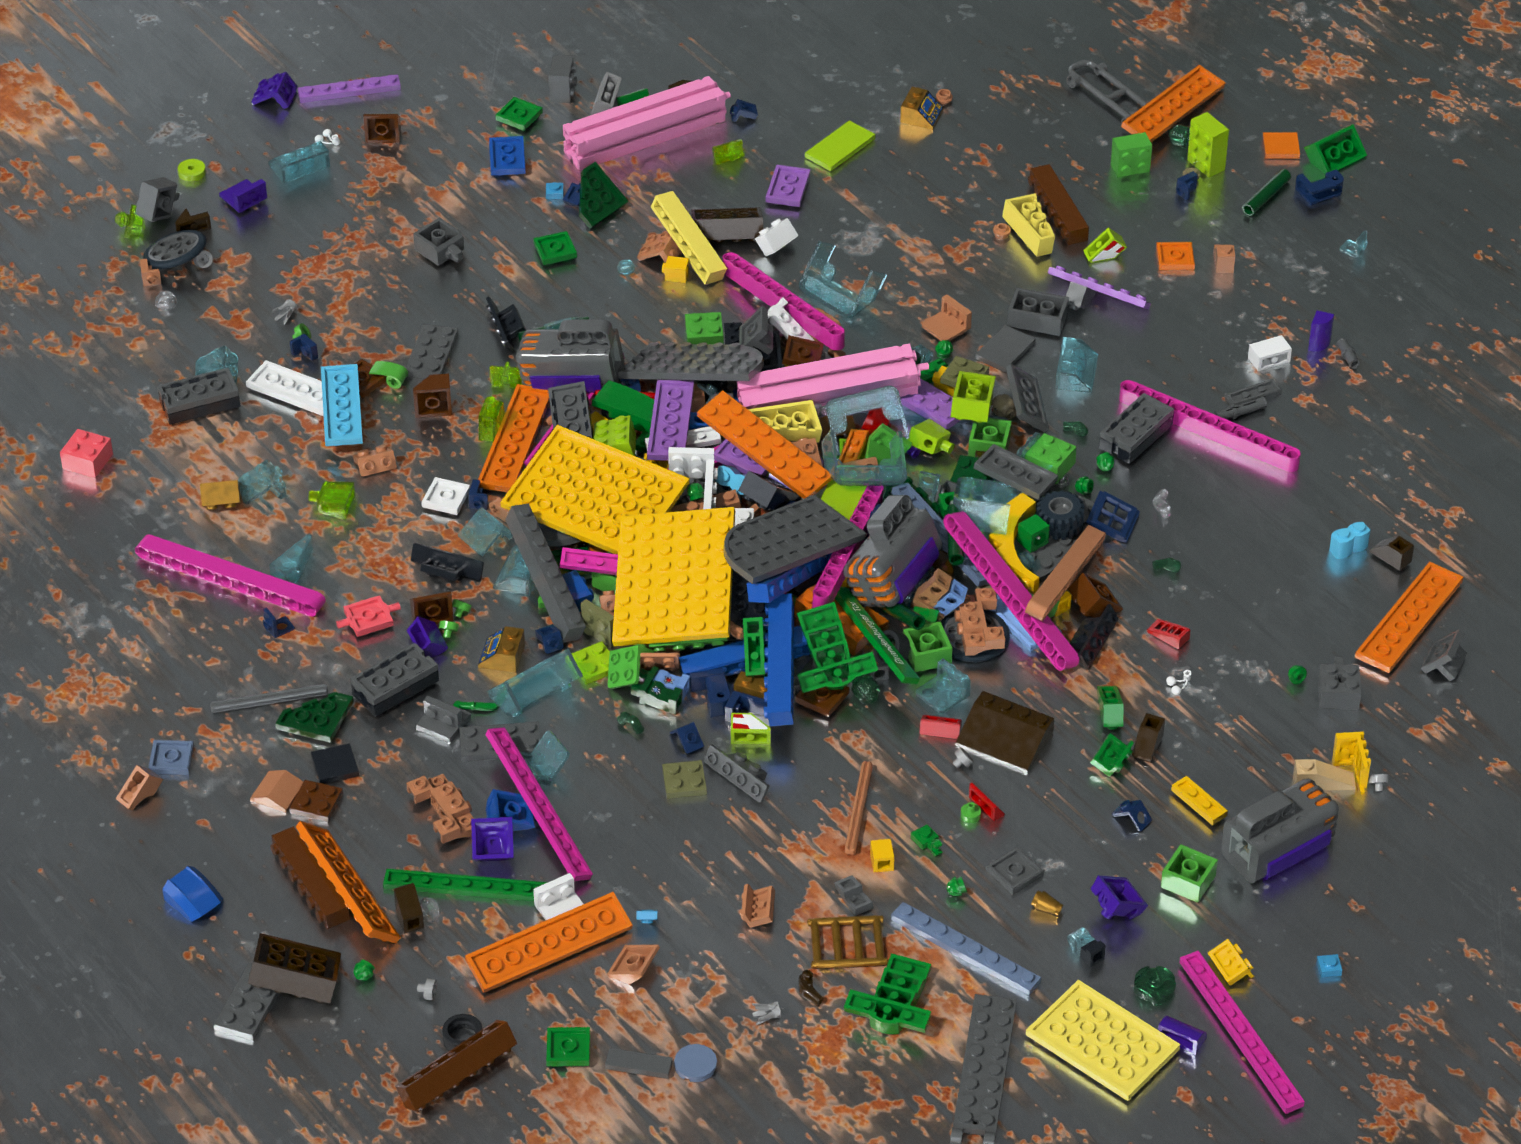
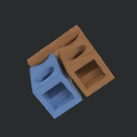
M938 568L927 582H924L916 589L910 606L913 609L916 606L939 610V620L941 621L944 615L949 614L965 601L968 588L957 580H952L951 576Z

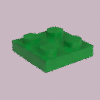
M513 97L495 115V118L499 122L525 131L543 113V107Z
M567 231L533 238L534 246L543 265L577 258V251Z
M590 1027L547 1028L546 1065L590 1066Z

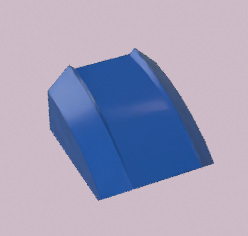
M496 789L492 790L486 804L487 818L512 817L513 831L538 827L537 820L521 794Z
M187 866L173 878L168 879L162 889L164 900L190 922L202 917L223 901V897L211 882L192 866Z

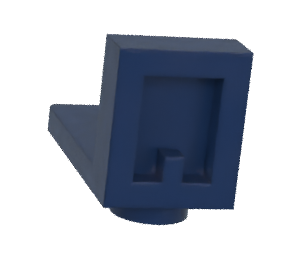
M733 691L725 706V720L731 722V713H740L741 709L764 716V707L767 704H765L763 698Z

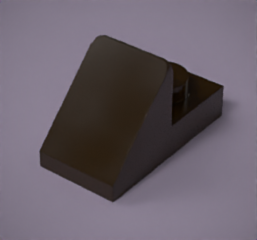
M186 208L175 222L176 232L184 230L200 232L210 230L211 222L208 211L191 216Z

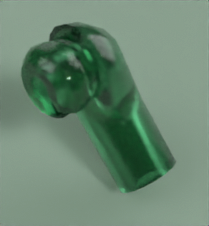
M1063 422V431H1073L1081 437L1088 434V428L1082 422Z
M1170 557L1152 562L1154 570L1164 568L1171 572H1178L1181 569L1180 561Z
M622 712L617 717L619 724L625 725L628 722L636 734H641L644 731V727L638 717L628 712Z

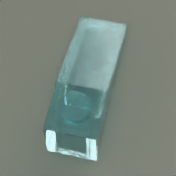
M310 533L270 563V575L296 583L301 578L312 553V535Z

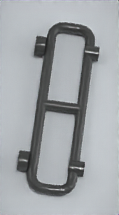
M1082 60L1071 65L1068 69L1069 76H1067L1069 87L1075 88L1081 84L1124 118H1122L1121 123L1130 117L1131 114L1114 102V99L1126 94L1142 107L1148 103L1107 72L1108 68L1104 62L1097 64L1091 60ZM1082 67H1091L1096 75L1103 76L1120 90L1105 95L1075 71Z

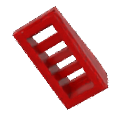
M1157 619L1147 629V633L1178 650L1190 639L1191 630L1189 628L1161 619Z

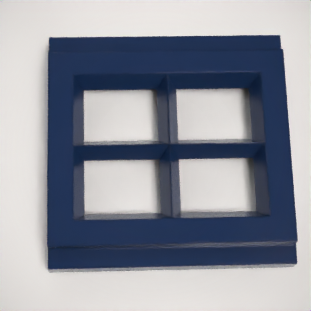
M1099 491L1086 523L1120 542L1127 543L1140 511L1137 510L1138 508L1105 491ZM1106 502L1115 506L1113 513L1103 509ZM1118 509L1128 513L1125 520L1116 516ZM1101 514L1110 518L1108 525L1098 521ZM1113 520L1123 525L1120 532L1111 527Z

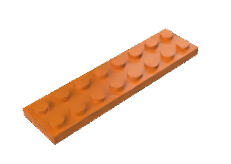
M1198 65L1124 120L1121 127L1131 134L1146 132L1152 143L1222 90L1226 82L1201 65Z
M520 384L516 385L478 478L481 488L508 492L521 475L525 465L524 462L528 458L550 403L548 390L534 389L532 386Z
M723 390L697 412L698 418L803 499L815 495L833 479V475Z
M1429 562L1355 652V658L1390 673L1462 584L1463 576Z
M300 821L296 825L300 838L306 842L309 847L308 850L316 857L318 865L324 869L327 874L326 877L334 884L336 892L342 896L345 901L344 904L352 911L354 919L360 923L364 934L370 938L375 937L384 942L389 941L396 944L401 938L329 830Z
M611 892L465 955V960L483 993H486L632 929L633 925L615 893Z

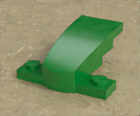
M608 380L593 398L592 406L609 411V417L614 419L618 416L630 415L634 423V430L642 432L636 440L635 450L647 453L645 438H649L654 399L632 388Z
M835 602L797 613L803 635L816 666V669L797 674L802 694L822 687L831 690L842 689L848 686L855 677L878 671L873 652L850 658L847 640L845 639Z
M891 953L887 967L884 968L881 980L878 982L875 996L850 989L844 1005V1011L869 1018L870 1026L881 1033L899 1034L903 1027L925 1033L931 1018V1011L915 1006L930 974L931 964Z

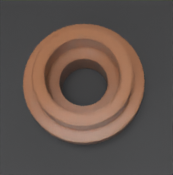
M940 89L936 94V99L941 104H947L952 101L953 95L948 89Z
M1004 223L997 224L993 228V233L998 239H1006L1011 232V228Z

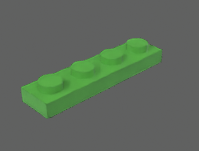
M715 638L649 644V649L654 650V653L665 652L667 648L680 651L684 650L687 646H693V649L704 648L706 644L719 647L723 646L728 639Z

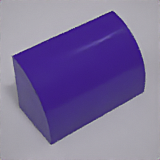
M1316 311L1311 323L1308 351H1322L1330 345L1334 314Z
M417 617L407 629L412 642L416 643L424 651L425 657L438 656L448 649L436 623Z
M1165 1016L1159 1023L1158 1030L1179 1043L1181 1049L1195 1055L1207 1038L1205 1031L1170 1016Z

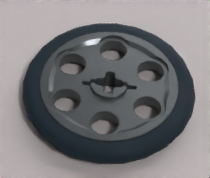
M196 230L171 233L152 243L144 252L143 259H147L148 266L151 265L152 269L162 270L177 267L192 260L204 250L207 242L206 236Z
M984 610L986 623L990 624L987 627L1003 626L1006 648L1010 640L1008 626L997 614ZM955 611L945 616L941 621L953 648L952 657L965 662L988 661L997 657L1005 650L990 649L976 655L965 656L964 647L956 646L958 643H963L961 635L949 633L951 630L957 631L958 622H955Z

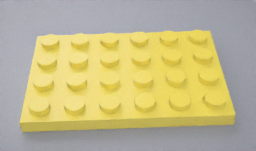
M1077 980L1026 1029L1028 1037L1127 1101L1180 1050L1179 1043L1080 980Z

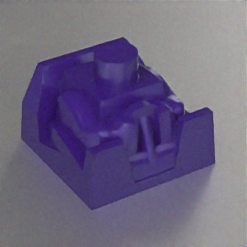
M512 817L471 819L472 859L474 861H502L514 858Z
M1098 875L1091 887L1094 895L1099 897L1098 901L1103 908L1101 914L1107 919H1112L1113 916H1127L1132 920L1141 915L1148 907V904L1126 877Z

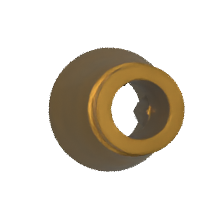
M1039 890L1036 892L1031 903L1036 910L1057 916L1063 908V904L1047 892Z

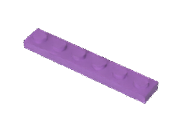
M397 74L299 87L298 95L300 103L397 91L401 90V85Z
M1056 266V268L1050 267L1048 270V274L1086 286L1094 291L1147 310L1150 308L1151 303L1147 302V298L1138 294L1136 297L1130 296L1131 292L1120 289V291L1114 290L1115 286L1107 283H1104V285L1097 284L1099 280L1088 277V280L1083 279L1082 274L1072 271V274L1066 273V269L1060 266Z

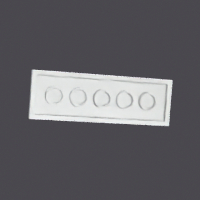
M265 360L246 381L247 388L324 416L322 381Z

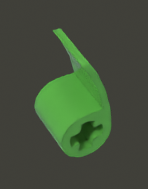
M376 361L369 374L387 376V384L391 388L399 389L408 376V371L404 366L396 363Z

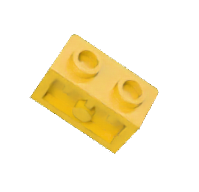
M1229 939L1209 951L1208 955L1231 986L1247 974L1251 979L1254 975L1250 971L1253 969V966L1248 959L1245 958L1243 960L1240 955L1243 952L1237 943L1232 945Z

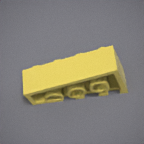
M1036 193L1006 199L1002 215L1005 221L1036 257L1051 254L1055 235L1050 224L1046 221L1045 213H1042L1040 202H1037Z
M813 400L748 409L788 441L815 438L816 443L820 442L822 428Z

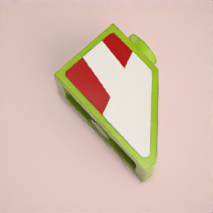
M1108 227L1083 251L1088 261L1094 263L1115 259L1127 246L1122 236Z
M731 713V744L771 745V728L752 713Z

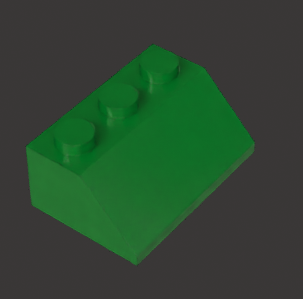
M1354 124L1341 128L1304 147L1310 163L1324 174L1336 169L1339 170L1367 156Z

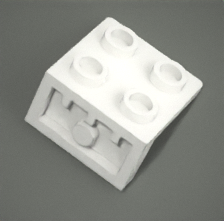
M570 873L534 888V905L545 920L583 905V902L575 893L574 878Z

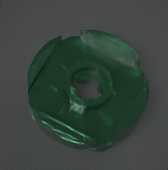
M1146 966L1136 973L1134 993L1144 1001L1150 1002L1154 1006H1159L1175 994V976L1169 969L1162 966H1156V968ZM1151 983H1159V986H1152Z

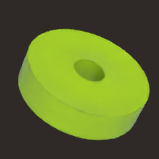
M198 159L184 160L177 168L178 176L188 182L198 181L206 174L205 164Z

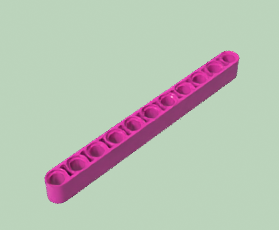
M729 252L723 255V262L727 267L726 276L770 307L776 305L781 298H784L788 302L784 309L807 333L832 350H842L845 347V331L843 327L738 254Z
M1125 380L1120 384L1119 400L1127 406H1130L1145 393L1174 408L1173 425L1287 472H1295L1299 469L1301 452L1293 446L1137 382Z
M879 483L867 485L849 520L866 532V536L868 534L867 523L870 513L879 503L882 504L884 487ZM864 540L832 553L813 590L812 608L834 601L845 579L843 573L844 566L863 544Z
M961 511L947 514L943 521L946 530L959 544L1054 667L1061 671L1078 666L1079 657L1077 652L1051 619L1047 616L1044 621H1040L1025 613L1032 595L967 513Z
M150 534L145 535L135 548V553L144 560L307 616H315L326 602L325 597L315 590Z

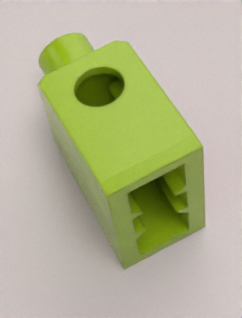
M931 419L912 426L907 439L912 442V446L932 455L941 451L950 454L955 446L949 442L951 433Z

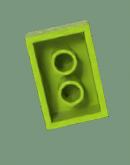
M1208 112L1191 119L1187 160L1210 178L1225 171L1229 129Z
M959 371L952 399L951 417L958 420H973L978 423L988 422L996 376Z
M630 415L618 416L608 421L601 420L594 424V440L635 456L636 433Z

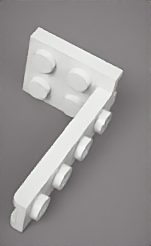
M781 298L776 305L768 309V322L775 326L787 340L790 335L815 341L784 309L788 303L784 298ZM823 350L821 360L830 359L831 357Z
M669 447V470L687 478H705L703 509L716 508V497H713V494H717V482H714V479L718 478V468H714V448Z

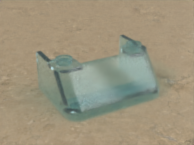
M818 241L799 281V289L804 294L842 316L852 318L875 301L887 274L870 270L862 289L857 295L833 281L836 275V268L828 261L836 245Z
M887 385L833 398L827 402V419L837 456L841 454L836 434L846 430V416L882 408L883 414L888 420L900 419L904 437L906 439L910 438L899 391L896 387Z
M830 430L821 442L824 468L829 471L831 478L839 485L898 486L902 485L907 479L902 431H898L889 442L891 459H883L879 465H843L837 459L834 430Z
M960 477L957 479L953 504L959 512L967 513L982 533L990 532L1006 535L1010 504L1006 503L1013 499L1014 488L998 481Z
M568 648L486 692L490 699L507 716L512 715L514 718L523 713L522 709L553 691L560 688L562 692L572 686L571 682L583 677Z

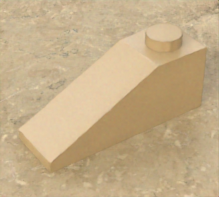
M1295 759L1294 784L1309 778L1315 781L1316 785H1319L1323 790H1356L1353 772L1316 759Z

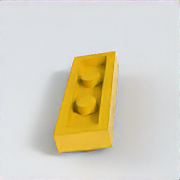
M1188 776L1172 784L1171 791L1212 826L1228 816V810Z

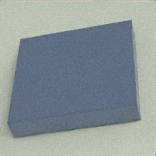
M154 740L148 769H151L156 774L189 775L194 741Z

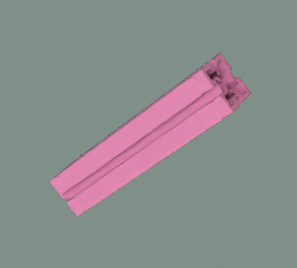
M707 76L702 80L698 79L590 115L572 123L564 124V153L569 159H573V164L581 171L595 161L597 164H601L716 125V123L725 122V114L727 113L725 100L731 97L730 92L722 91L717 83L710 76Z
M909 343L902 346H893L762 371L756 374L750 381H736L737 397L739 403L747 409L813 400L816 412L820 413L904 397L908 394H918V386H921L919 376H921V371L929 370L928 362L916 364V352L911 349Z

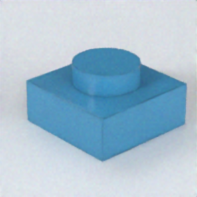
M546 183V199L564 198L563 183Z
M637 910V920H641V923H653V920L658 919V910Z
M1338 954L1317 956L1316 962L1321 977L1342 976V967Z

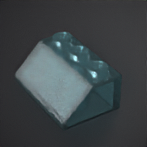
M319 141L275 157L268 162V165L280 180L286 183L330 167L329 150Z
M1063 337L1056 374V389L1092 393L1098 354L1082 339Z
M516 545L512 547L493 585V589L529 597L535 583Z

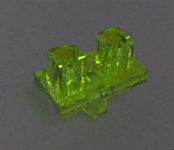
M738 139L712 147L715 164L736 161L737 158L744 157L743 141Z
M131 204L129 214L120 212L115 216V223L120 227L126 226L125 238H129L130 234L140 236L144 218L135 214L136 205Z
M506 362L505 366H490L489 373L492 387L508 384L510 388H516L517 384L522 385L518 367H510V362Z

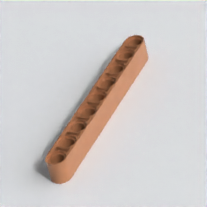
M1088 525L1030 599L1025 613L1040 621H1044L1100 548L1106 533Z

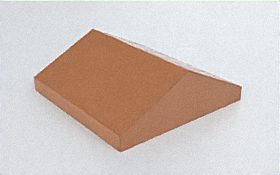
M287 770L269 771L251 796L250 801L287 812L303 781Z
M625 945L607 973L608 977L629 985L643 977L660 946Z

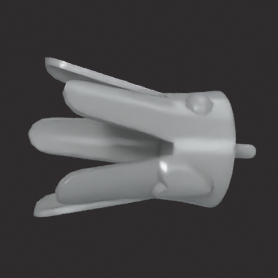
M287 299L283 305L273 309L272 312L281 310L275 317V321L286 315L283 322L286 324L291 314L297 310L296 303L291 299Z
M777 1001L770 1004L752 1003L758 1010L753 1012L752 1015L754 1017L761 1016L758 1018L756 1025L772 1018H780V1010L785 1009L784 1007L780 1008Z

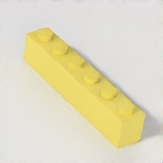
M673 191L656 195L651 205L652 210L684 256L689 258V263L702 282L706 285L722 280L727 270L725 263L722 262L715 249H713L689 212L680 202V199Z

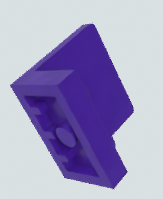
M287 72L277 73L272 78L263 79L259 82L251 103L255 105L274 97L283 109L288 108L298 86Z
M245 179L220 192L219 197L240 213L267 199L266 182L260 179L251 183L248 179Z

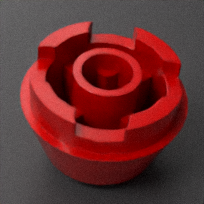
M873 402L860 430H868L870 436L882 423L890 428L892 423L889 421L892 414L882 404L878 405Z

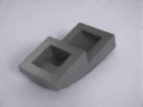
M853 875L834 882L841 898L855 916L874 909L873 902L863 892L862 885Z

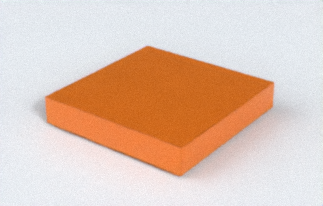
M1263 132L1265 159H1300L1297 132Z
M1156 242L1159 270H1195L1192 242Z

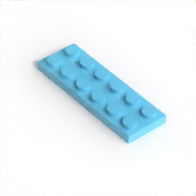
M358 365L321 367L325 446L363 444Z

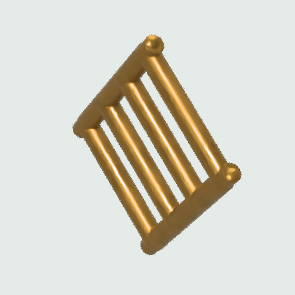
M883 915L807 919L808 926H811L814 960L811 963V968L887 965L888 959L884 956L881 923L884 920ZM860 924H873L876 958H864ZM840 925H852L855 950L854 959H843ZM819 926L832 927L833 960H822Z

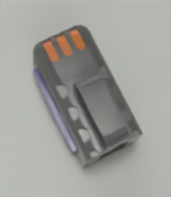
M604 319L564 320L561 322L559 329L527 330L522 335L516 354L522 385L532 386L534 389L548 390L551 387L584 381L587 393H595L596 390H601L608 380L619 383L618 371L624 367V355L618 329H613L612 324Z
M889 495L868 520L867 529L869 537L850 558L843 569L844 576L848 578L847 583L852 587V595L856 596L857 601L862 607H893L897 603L901 604L937 560L939 551L942 548V541L929 512L925 509L915 508L908 495Z
M1309 778L1303 779L1283 791L1274 792L1226 821L1223 828L1222 854L1250 883H1255L1262 878L1268 880L1329 846L1336 833L1338 804L1335 800H1332L1329 794L1324 793L1323 789L1316 785L1315 781Z

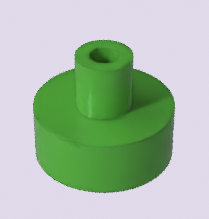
M301 323L294 328L295 334L292 335L293 339L302 334H306L311 339V332L305 324Z
M454 599L452 602L453 608L456 609L454 616L458 618L462 617L463 612L469 613L472 605L457 599Z
M440 621L439 629L444 630V638L451 639L452 632H458V623Z
M969 802L961 807V819L964 822L976 823L980 820L981 808L977 804Z

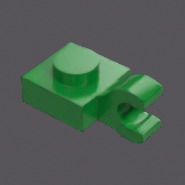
M928 825L911 832V839L922 850L928 848L934 856L942 854V850L939 848L942 846L939 836Z

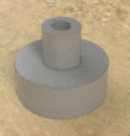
M203 250L198 256L193 258V262L198 268H207L212 263V255L208 251Z
M962 747L955 752L957 759L953 761V764L957 768L962 764L969 767L974 762Z
M1369 775L1368 782L1369 784H1375V792H1383V784L1389 783V775Z
M428 978L425 984L419 983L417 992L424 993L425 1000L433 1001L437 992V980Z

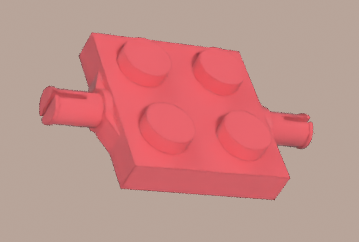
M380 595L343 606L347 618L336 621L338 629L350 626L353 628L356 636L359 637L394 626L390 613L401 610L399 602L387 605L383 602Z

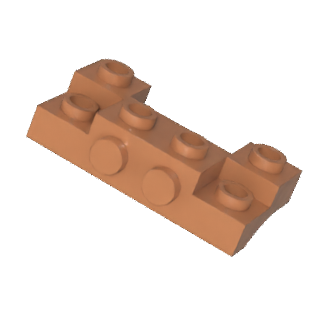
M993 588L975 589V595H966L965 601L955 610V622H958L957 633L962 637L965 656L976 655L990 649H1005L1003 626L987 627L984 610L996 609L997 598Z
M444 774L428 780L424 775L406 783L407 792L414 795V802L416 804L429 798L431 799L432 806L441 818L433 822V828L435 833H440L442 844L461 837H472L471 819L474 818L470 813L472 812L471 805L468 800H464L460 788H456L452 781L449 782Z

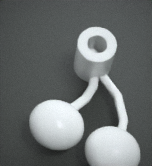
M325 129L323 136L317 135L315 137V142L317 143L322 142L334 145L341 143L337 134L330 137L332 134L330 129ZM324 137H329L332 142H324Z
M1184 671L1183 680H1176L1173 676L1167 677L1166 682L1169 686H1173L1171 692L1174 695H1180L1181 690L1187 686V682L1191 680V671ZM1186 681L1182 688L1175 685L1176 682Z

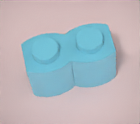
M718 466V478L714 480L720 485L730 486L738 494L744 495L738 490L746 474H741L732 466Z
M1356 522L1348 526V528L1334 531L1331 534L1329 551L1336 559H1344L1352 553L1365 550L1369 545L1370 529L1364 522Z

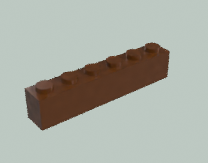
M1047 164L1030 168V176H1028L1029 185L1034 188L1037 197L1039 196L1042 206L1047 209L1048 215L1053 219L1055 227L1061 232V237L1066 240L1068 245L1088 241L1089 226L1051 165Z
M292 826L271 835L272 844L270 847L274 856L278 855L282 868L288 870L290 880L293 883L296 882L300 895L306 897L307 904L311 910L314 909L318 922L323 923L326 929H330L350 920L348 907L344 904L345 901L336 892L335 886L326 877V873L318 865L316 858L308 850L307 845L300 838L295 827Z
M494 1021L396 1085L395 1087L405 1108L414 1111L424 1109L431 1100L441 1098L445 1091L459 1086L466 1077L476 1075L480 1068L494 1063L495 1058L509 1053L512 1050L511 1048L517 1045V1042L508 1022Z

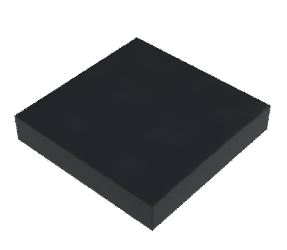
M350 743L311 752L319 783L326 784L359 776V770Z

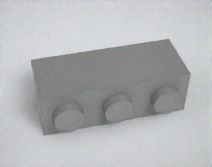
M606 71L590 115L613 108L621 77Z

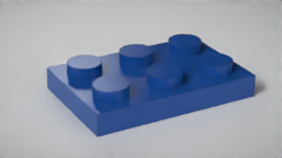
M523 136L489 138L491 176L526 174Z

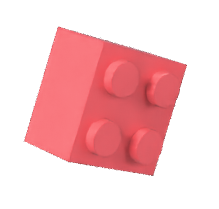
M81 429L76 430L60 451L62 469L94 478L97 477L113 455L111 438Z

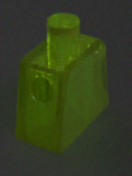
M492 396L485 399L479 413V441L493 443L505 415L504 402L496 400Z
M326 481L322 484L320 491H309L308 500L317 502V509L320 514L346 520L355 498L354 482Z

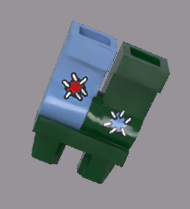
M655 666L652 667L651 671L641 669L639 672V682L643 684L637 683L632 685L631 695L640 697V704H647L676 715L682 701H684L690 690V675L682 674L681 677L676 676L668 671L659 670Z

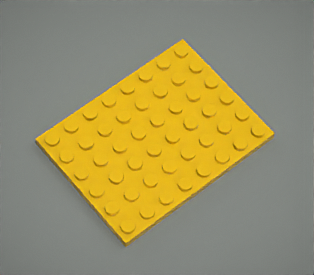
M556 425L500 504L502 508L510 511L511 506L529 503L538 523L610 553L618 554L621 516L670 512L689 485V478Z
M734 507L621 516L612 635L613 646L729 637L733 569L724 557L723 546L727 533L735 526L736 511Z

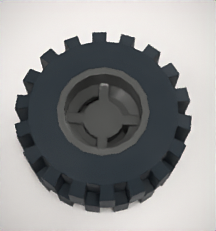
M1060 490V492L1052 491L1051 494L1047 493L1045 497L1040 498V502L1037 503V515L1049 525V538L1052 536L1055 540L1060 538L1065 540L1066 537L1070 539L1073 538V535L1077 536L1079 531L1083 530L1085 506L1083 500L1078 498V495Z

